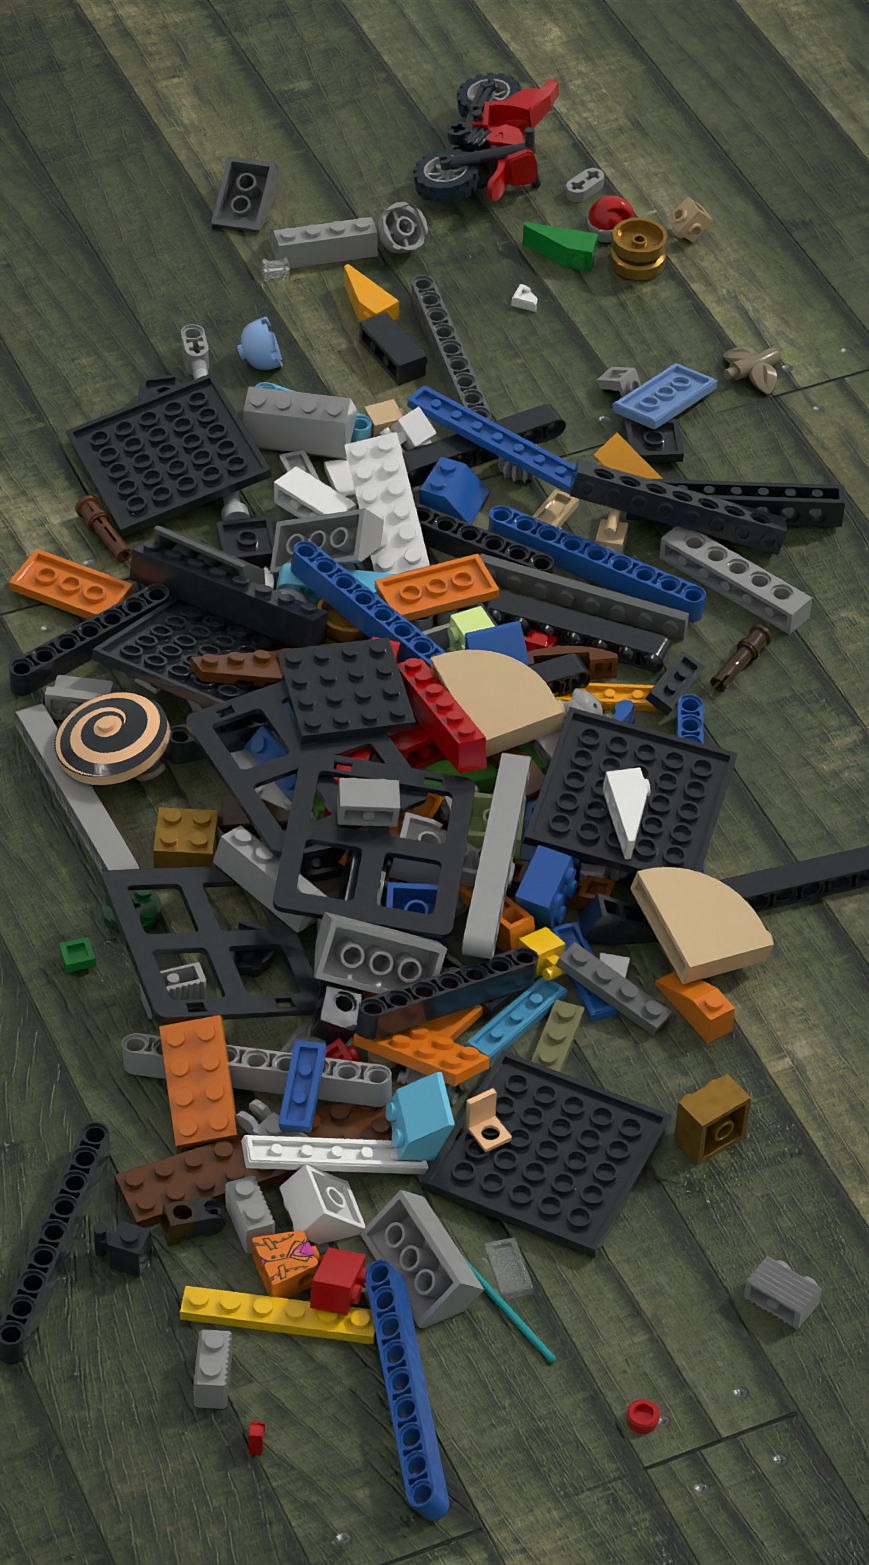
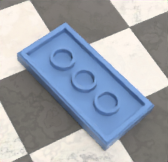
M675 363L613 403L612 412L655 430L717 389L718 380Z

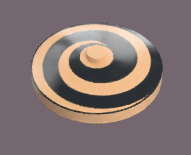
M135 692L108 693L84 702L63 720L55 736V753L64 772L73 779L92 785L115 784L143 773L161 757L169 741L170 727L164 710L152 698Z

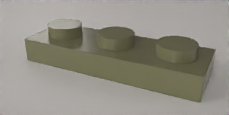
M555 1000L532 1057V1062L562 1073L583 1020L585 1007Z

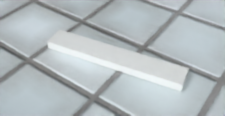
M244 1135L241 1140L246 1168L299 1170L306 1164L321 1171L425 1174L428 1170L427 1160H399L397 1149L393 1147L392 1141L258 1135Z

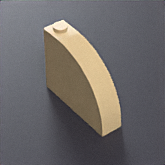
M458 650L431 657L432 672L486 737V757L562 729L563 717L566 716L561 700L555 699L546 682L524 663L504 654L485 650Z
M658 867L637 871L630 889L682 984L767 961L774 946L772 935L769 931H766L760 918L748 902L732 888L715 878L689 869Z

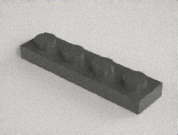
M576 942L559 957L556 963L558 968L653 1036L669 1020L672 1014L671 1010Z

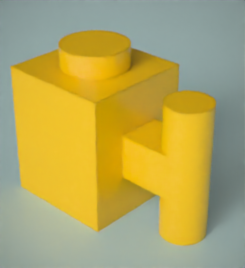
M544 927L519 938L517 948L533 949L539 956L536 977L543 975L544 979L549 981L565 974L564 971L556 966V963L564 953L566 943L551 930Z

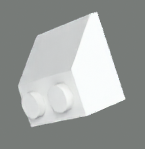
M305 1164L279 1187L284 1199L283 1204L293 1222V1230L303 1231L309 1241L317 1244L332 1242L360 1235L366 1227L349 1183L346 1180Z

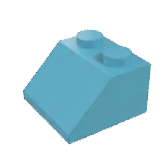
M442 1072L433 1073L397 1089L391 1101L386 1105V1118L390 1121L392 1127V1144L397 1149L399 1160H435L455 1126Z

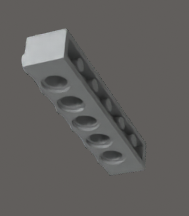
M676 526L661 538L660 559L789 635L810 618L812 597L702 533Z

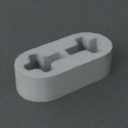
M588 168L569 180L566 184V198L572 202H583L600 191L604 186L603 171L597 168Z

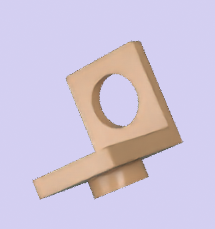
M493 1088L468 1099L466 1104L465 1127L485 1152L503 1145L512 1139V1136L495 1116L497 1092ZM487 1128H493L500 1135L497 1139L487 1140L481 1133Z

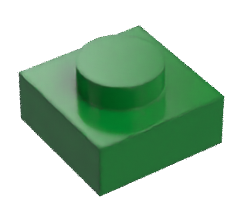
M89 937L59 943V951L66 973L96 967V958Z

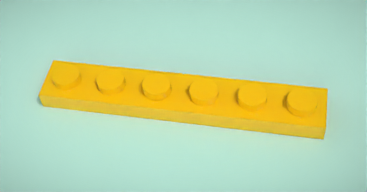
M185 1286L180 1309V1320L373 1345L376 1334L371 1309L352 1307L347 1316L310 1308L309 1301Z

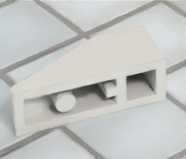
M641 768L606 772L603 785V793L625 860L631 859L646 797L650 796V784L648 779H644Z

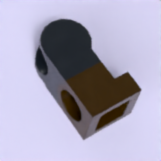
M196 1198L163 1204L160 1225L167 1245L172 1246L180 1244L181 1238L201 1234L205 1236L217 1234L225 1227L226 1223L219 1202L216 1199Z

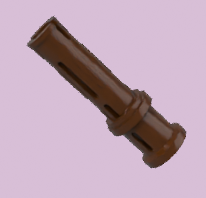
M90 495L81 498L76 503L75 512L86 520V526L89 530L99 535L118 562L127 561L131 557V549L109 523L107 512L98 507V501L94 496Z

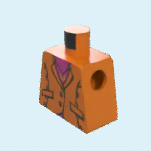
M300 1230L252 1238V1259L269 1296L287 1299L312 1287V1280L319 1268V1264H321L330 1246L328 1242L310 1246L305 1233Z

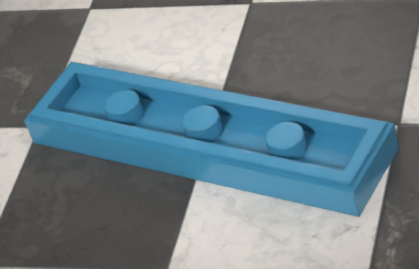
M542 976L465 1043V1047L476 1048L479 1053L489 1056L490 1065L498 1058L502 1050L506 1051L552 1010L555 1000L563 1001L567 997L568 990L554 980L546 981Z

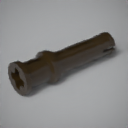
M754 624L750 628V634L737 643V651L710 680L712 687L718 681L720 682L715 687L716 691L724 692L747 663L756 660L760 656V650L773 641V636L769 629L761 624Z

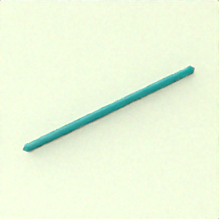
M466 1260L487 1295L549 1362H555V1355L552 1354L544 1343Z

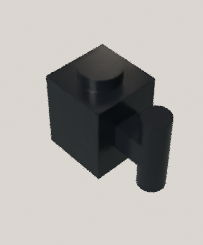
M121 1221L115 1234L107 1233L105 1224L97 1223L93 1228L95 1254L103 1257L109 1252L110 1269L140 1277L152 1254L151 1229Z

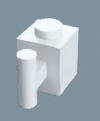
M420 407L412 410L391 426L398 434L400 446L403 444L407 451L432 443L430 439L437 433ZM389 427L380 432L381 436L392 433Z

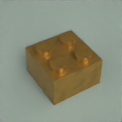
M159 807L153 849L154 868L215 866L213 859L218 842V810Z
M728 1074L717 1080L709 1081L703 1088L693 1094L685 1095L678 1102L674 1142L697 1165L715 1156L746 1137L751 1097Z

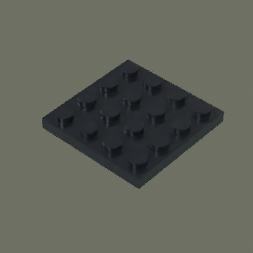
M389 637L277 651V664L301 744L415 730L416 721Z

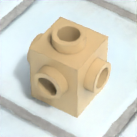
M689 197L668 217V220L673 225L671 229L673 233L680 239L685 237L691 242H694L713 222L706 210Z

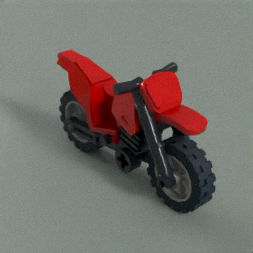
M487 73V75L479 74L476 75V78L467 79L465 84L462 83L459 86L460 90H457L458 110L460 116L465 118L466 121L454 122L447 127L448 141L452 144L450 149H444L441 152L439 150L434 151L433 154H427L423 156L422 160L417 161L416 167L413 168L417 194L419 196L422 195V198L426 201L429 199L433 203H438L439 201L446 204L449 201H461V198L471 196V192L475 193L477 189L481 190L486 187L488 199L492 201H497L502 196L508 184L511 186L531 184L533 188H539L541 181L538 174V164L534 155L536 153L534 128L552 109L554 102L559 96L558 81L548 79L540 89L529 88L521 90L519 82L514 80V77L510 75L505 76L503 73H498V75L494 73ZM483 167L484 170L488 168L489 174L480 176L479 168Z

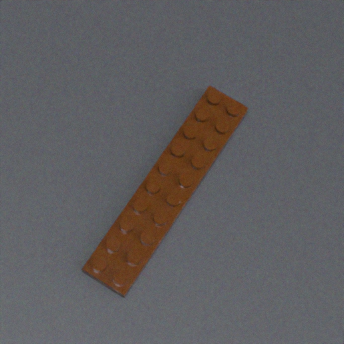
M401 1082L393 1084L392 1097L397 1089L408 1085L407 1082L405 1084ZM337 1102L316 1109L311 1133L303 1132L310 1138L392 1141V1127L390 1121L386 1118V1105L374 1107ZM245 1132L239 1134V1138L220 1140L115 1174L114 1181L134 1224L147 1227L161 1222L163 1204L196 1198H214L220 1203L226 1200L225 1184L227 1182L255 1176L258 1186L262 1189L288 1180L298 1170L246 1168L241 1140L244 1135L251 1134Z

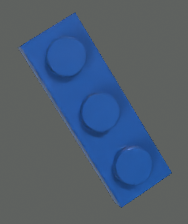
M263 725L244 746L259 765L289 754L275 734ZM297 774L274 782L290 802L293 799Z
M295 1040L278 1123L280 1130L311 1133L327 1052L326 1043Z

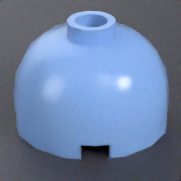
M267 317L249 323L242 331V344L237 345L242 360L247 359L253 368L264 371L283 366L279 360H282L275 334L274 332H269L267 327L271 325Z

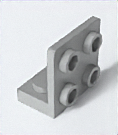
M58 675L54 687L47 686L45 708L52 719L64 720L75 708L97 696L111 693L113 682Z

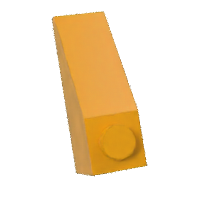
M349 264L345 265L344 287L358 321L360 322L387 312L393 320L398 322L399 301Z
M618 433L610 438L594 454L598 460V465L644 478L663 479Z

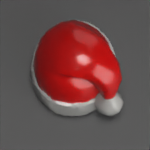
M607 195L599 198L589 210L587 218L588 231L598 234L599 242L611 243L614 227L623 220L633 218V208L628 201L619 196Z

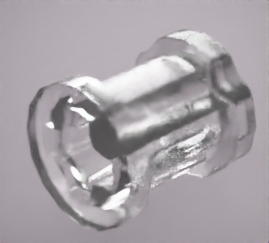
M283 257L282 260H261L263 281H268L269 278H290L288 257Z

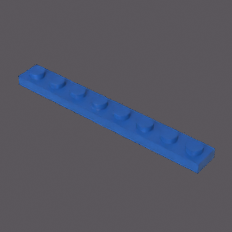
M425 385L407 399V407L412 410L420 407L427 418L570 494V481L575 465Z

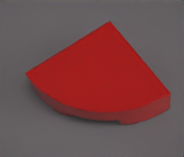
M251 1421L249 1455H261L263 1453L264 1422Z

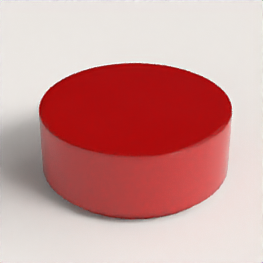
M641 1399L629 1405L626 1422L631 1430L636 1433L647 1434L653 1432L658 1427L660 1411L656 1404L649 1400Z

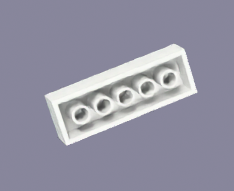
M397 432L345 444L359 509L365 508L384 520L381 546L370 554L374 572L400 574L430 566Z

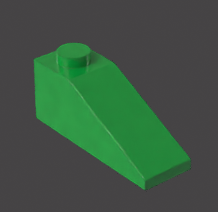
M524 222L522 244L565 268L591 272L597 255L598 234Z

